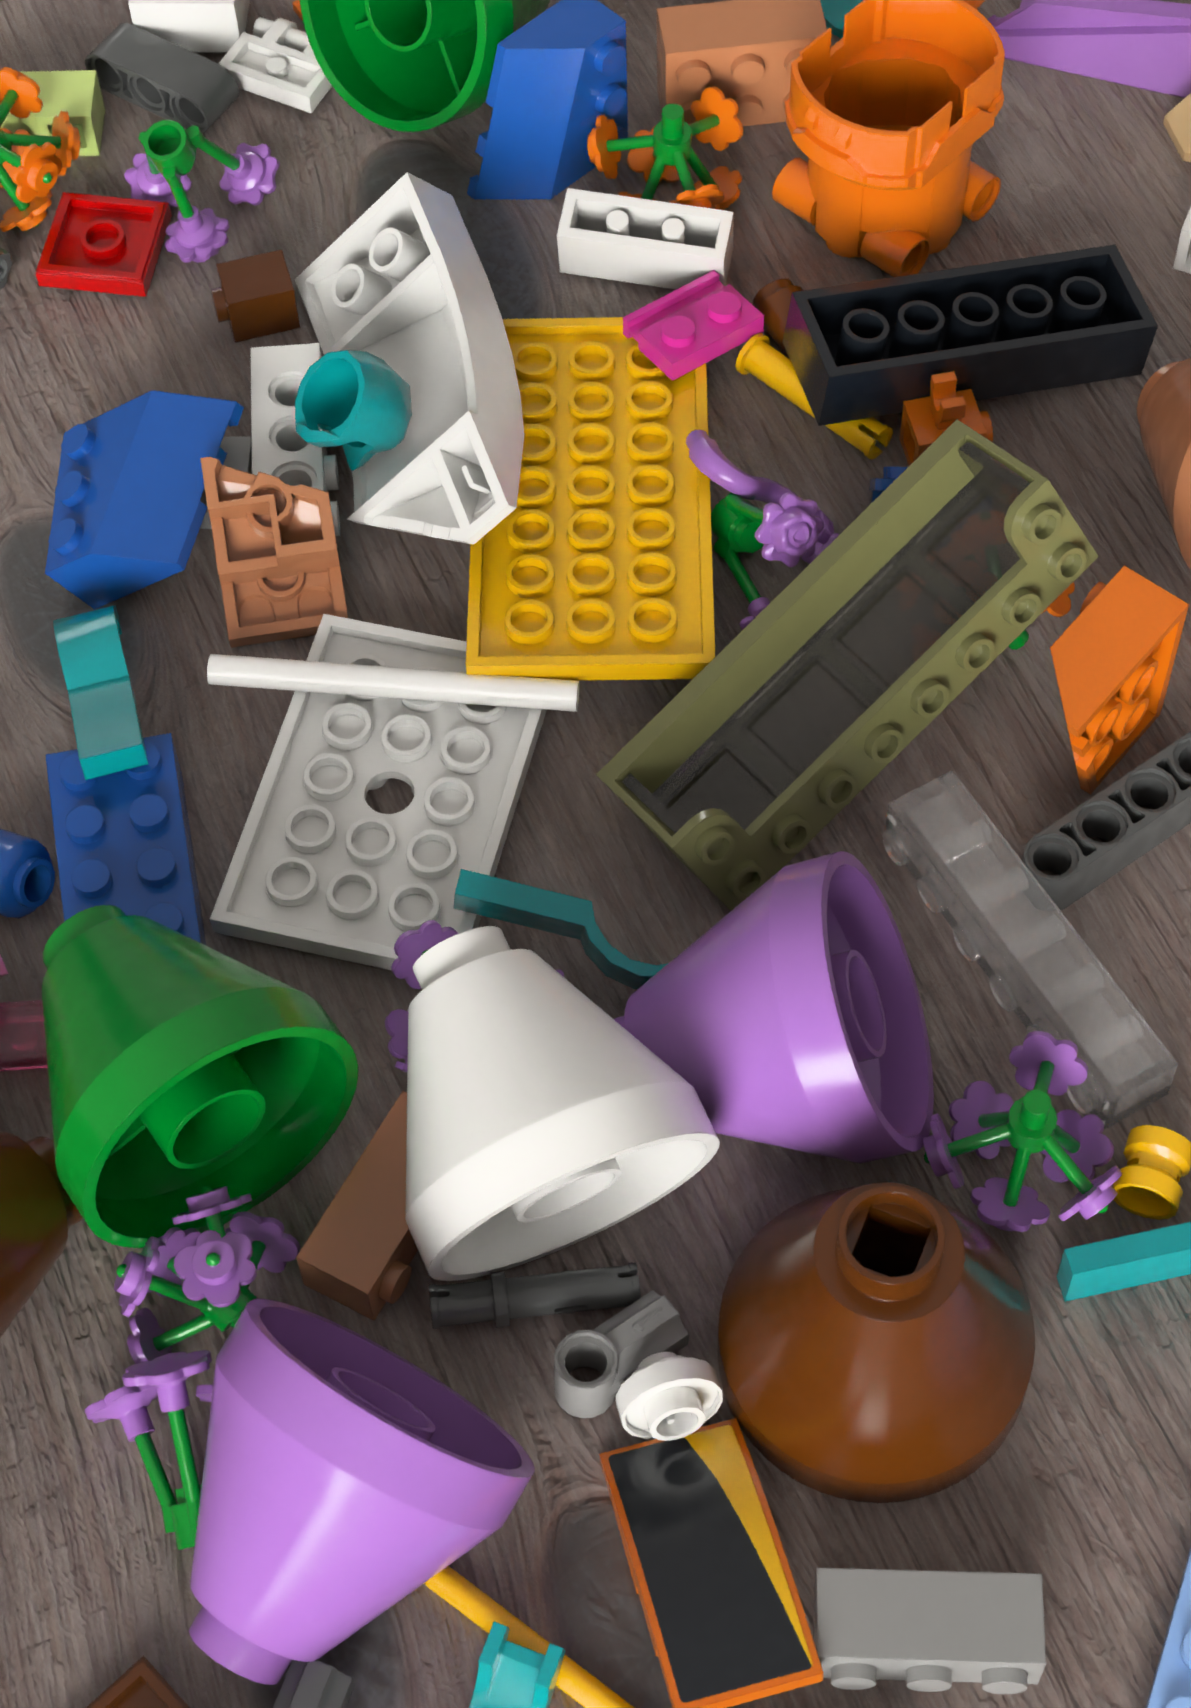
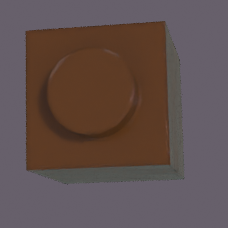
M282 249L216 264L220 287L210 289L218 323L229 320L235 343L300 328L295 292Z

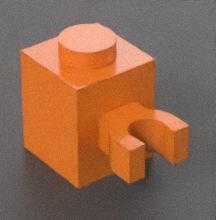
M954 371L931 375L929 397L903 401L900 442L909 466L957 419L993 442V428L988 412L986 410L979 411L972 389L956 392L957 377Z

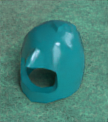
M344 350L326 353L307 370L300 383L295 400L296 432L305 442L319 448L342 445L351 471L362 467L376 453L388 451L401 443L406 436L412 416L410 386L383 359L366 351ZM319 428L327 430L329 432L319 431Z

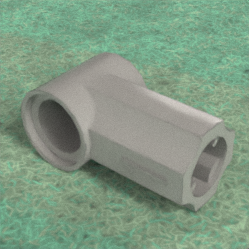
M652 1290L595 1329L578 1330L567 1335L558 1344L554 1354V1395L559 1406L568 1414L579 1418H593L603 1414L613 1404L621 1384L638 1369L642 1360L659 1352L676 1353L688 1345L689 1333L685 1329L678 1311L664 1295L660 1296ZM590 1367L596 1369L602 1375L596 1380L582 1382L574 1379L569 1374L577 1368Z

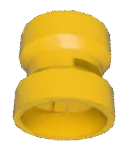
M1153 1125L1136 1126L1130 1130L1123 1151L1127 1165L1120 1169L1122 1176L1112 1186L1118 1193L1113 1201L1121 1208L1145 1218L1169 1219L1176 1215L1183 1194L1178 1182L1180 1178L1189 1173L1191 1167V1142L1179 1133L1164 1127Z

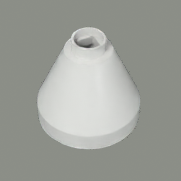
M484 926L454 935L427 950L414 963L413 971L422 991L412 1000L408 1009L405 1220L428 1274L433 1279L439 1281H458L489 1275L492 1272H500L531 1262L580 1242L627 1219L663 1198L693 1177L716 1154L720 1141L694 1087L535 952L528 949L511 950L501 928Z

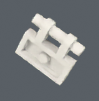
M259 17L254 24L253 35L243 32L219 62V65L224 67L233 76L240 89L309 113L314 111L332 87L315 58L307 33L299 30L296 23L283 18L272 21Z

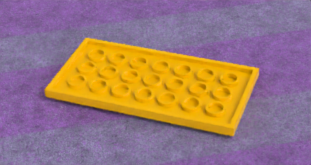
M623 317L503 319L514 359L521 396L524 425L523 453L517 508L474 545L470 544L466 674L574 681L693 679L715 658L710 478L694 465L689 458V449L686 445L687 436L692 431L704 430L708 434L706 363L672 381L638 349V342L633 337L627 339L623 335Z

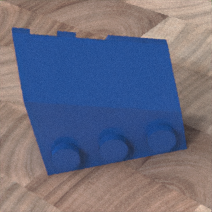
M560 0L498 43L486 103L493 108L489 130L479 134L476 153L483 157L479 175L470 177L467 194L471 198L552 199L596 167L588 155L587 139L589 133L596 127V117L598 115H605L607 119L615 121L618 129V139L628 138L625 19L598 0Z
M151 390L83 424H77L64 432L58 480L55 489L51 532L48 540L49 546L45 574L95 610L185 570L207 510V506L200 501L205 488L200 458L212 457L218 459L222 465L224 464L227 453L220 448L227 426H238L244 407L237 401Z

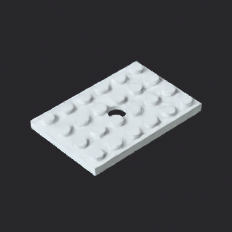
M323 614L306 661L466 672L467 642ZM295 691L211 914L210 922L213 932L391 970L392 963L398 958L394 951L397 939L406 931L419 929L428 920L437 921L442 928L452 927L458 934L478 928L481 915L453 909L460 871L464 869L492 877L495 876L547 710ZM389 778L400 779L411 786L414 795L413 800L409 806L400 812L393 814L379 813L373 810L366 802L368 790L382 787Z

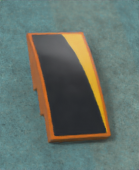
M737 1418L700 1427L694 1433L680 1439L670 1441L653 1439L600 1453V1463L635 1590L641 1600L655 1655L658 1656L672 1708H728L822 1682L824 1673L778 1530Z

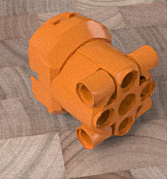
M863 0L844 16L842 39L831 47L832 29L828 28L801 50L799 57L791 63L789 99L785 101L784 109L786 123L792 135V140L808 156V162L802 158H794L789 161L775 180L772 197L777 203L815 226L817 233L825 240L827 247L834 254L849 258L863 257L892 277L918 274L926 263L929 254L938 253L947 248L951 238L960 228L963 216L973 222L980 220L988 213L999 195L1001 180L971 161L972 144L994 126L995 117L1003 106L1004 94L1001 81L1005 51L993 25L977 9L963 0Z

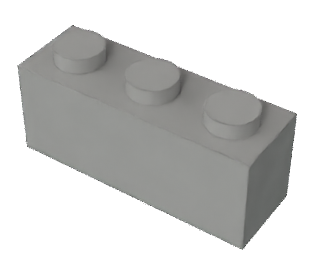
M817 1568L814 1585V1644L824 1673L823 1678H831L832 1686L847 1690L872 1688L876 1686V1680H906L907 1688L921 1692L945 1691L952 1687V1682L982 1683L984 1691L994 1694L1024 1692L1028 1689V1684L1039 1683L1046 1665L1042 1574Z

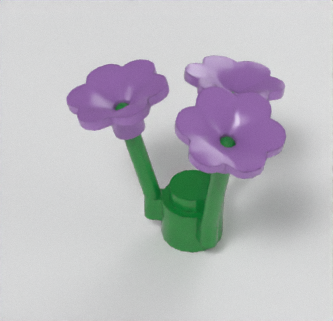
M209 1350L194 1351L188 1354L186 1352L169 1353L156 1357L152 1361L133 1364L125 1369L126 1373L122 1376L124 1387L112 1391L103 1400L89 1405L84 1410L87 1419H92L93 1423H100L110 1419L120 1420L128 1441H136L162 1508L165 1532H175L177 1550L195 1546L202 1484L199 1485L184 1408L190 1405L185 1380L191 1375L201 1373L210 1368L209 1363L212 1361ZM198 1385L196 1387V1396L200 1397L201 1401L211 1402L213 1385ZM157 1398L159 1399L161 1412H168L183 1488L175 1490L176 1499L150 1435L155 1432V1428L147 1407Z

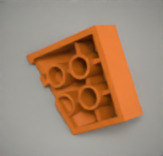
M1125 565L1107 585L1103 582H1098L1090 590L1083 601L1080 615L1050 647L1080 788L1090 795L1161 714L1189 604Z

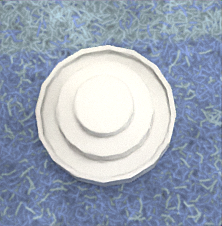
M672 1352L655 1353L642 1360L638 1369L621 1384L615 1396L622 1426L628 1433L644 1439L663 1441L680 1439L694 1433L717 1412L723 1402L722 1388L716 1371L707 1361L676 1355Z

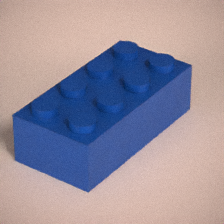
M171 733L143 738L148 765L85 780L77 749L46 754L64 921L90 907L112 905L122 909L126 916L138 915L150 918L206 945L183 777Z

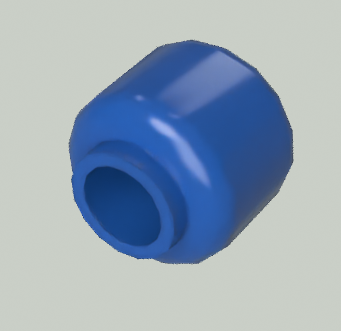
M0 829V915L10 918H22L34 912L49 898L55 883V871L47 848L38 840Z

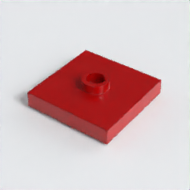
M63 192L35 272L38 285L146 297L166 236V228L169 226L172 217L169 202Z

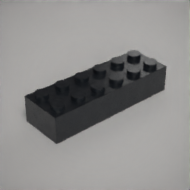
M1114 244L792 292L783 344L818 426L902 413L903 401L930 396L931 375L954 371L957 377L956 392L972 389L976 401L1141 375L1158 325L1118 248Z

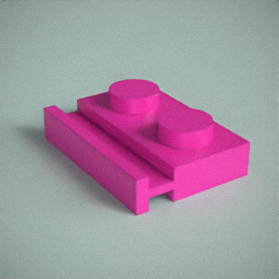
M715 270L623 317V335L627 339L633 337L638 342V349L672 381L745 343L754 335L764 332V315L730 284L724 286L719 281V274Z

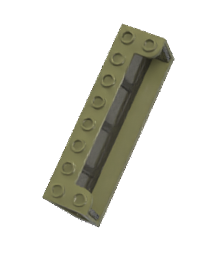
M957 419L596 775L732 911L799 853L1099 556L1046 477Z

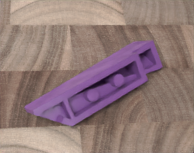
M1022 0L1020 7L1005 17L1000 18L993 15L988 18V21L993 25L1002 41L1005 59L1186 98L1191 93V4L1156 0Z

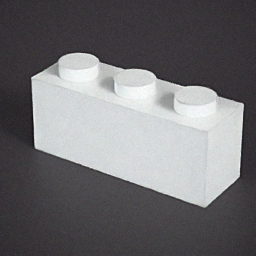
M567 188L557 231L560 273L678 289L715 270L719 274V281L726 286L733 252L734 212Z

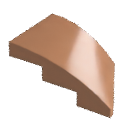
M212 457L200 458L207 508L211 520L218 576L222 589L228 639L231 648L316 635L323 614L348 618L329 492L302 484L297 486L288 485L276 476L259 471L257 475L222 465L218 459Z

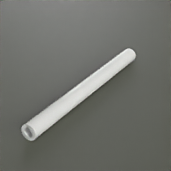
M210 654L207 665L209 685L571 712L578 711L580 693L579 681L470 675L466 674V672Z

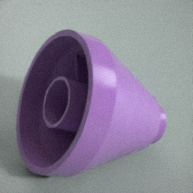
M839 851L784 866L631 994L626 1004L624 1016L613 1018L694 1087L716 1134L860 1164L918 1151L924 1146L923 1138L930 1134L931 1115H933L934 1103L932 1062L924 1013L913 970L902 937L882 892L865 866L848 852Z
M253 1299L249 1301L216 1356L190 1581L192 1593L202 1607L189 1628L192 1640L209 1657L230 1671L258 1683L267 1685L277 1684L292 1660L302 1662L318 1660L499 1530L506 1522L534 1474L535 1467L531 1458L508 1432L483 1411L441 1381L392 1351L344 1326L304 1309L268 1299Z

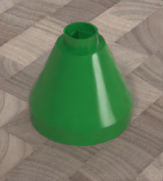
M300 0L304 27L310 46L323 73L333 88L363 117L382 127L403 132L428 130L460 119L479 108L487 98L498 43L546 11L550 0Z
M112 905L94 906L78 912L64 921L46 942L43 950V962L47 971L42 982V1003L56 1170L61 1185L93 1233L102 1240L122 1247L143 1248L151 1236L156 1238L163 1236L172 1227H179L183 1231L195 1228L200 1233L208 1231L209 1228L205 1217L176 1225L172 1221V1217L189 1211L186 1198L199 1194L200 1188L205 1185L210 1186L212 1189L227 1186L230 1198L248 1193L251 1195L252 1201L220 1212L224 1225L231 1221L234 1214L250 1210L272 1196L293 1179L321 1151L341 1124L352 1103L357 1087L358 1062L356 1054L323 1007L308 994L150 918L138 915L126 916L122 909Z

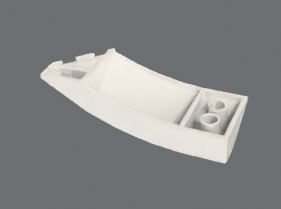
M406 172L295 279V282L324 355L329 352L344 350L366 351L383 359L410 386L412 416L406 436L393 449L376 453L362 467L352 471L354 513L347 520L369 526L474 545L517 508L524 443L520 390L514 359L501 313L488 277L453 196Z

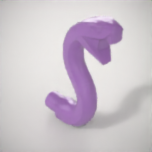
M694 430L687 436L686 445L689 449V458L694 465L708 478L731 493L744 499L758 500L767 504L770 502L779 504L781 496L786 492L794 494L799 500H803L796 493L778 482L768 478L751 476L740 470L723 455L717 442L714 439H710L704 430ZM818 507L815 516L823 520L824 528L819 533L817 541L825 544L834 533V526L832 521Z

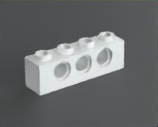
M310 343L250 348L252 474L257 475L259 471L276 476L288 485L297 486L302 484L326 492L339 490L336 455H327V447L319 448L307 443L296 432L295 400L300 383L307 370L321 358L320 344ZM319 428V431L329 432L327 430ZM330 501L335 536L337 537L340 536L338 501Z

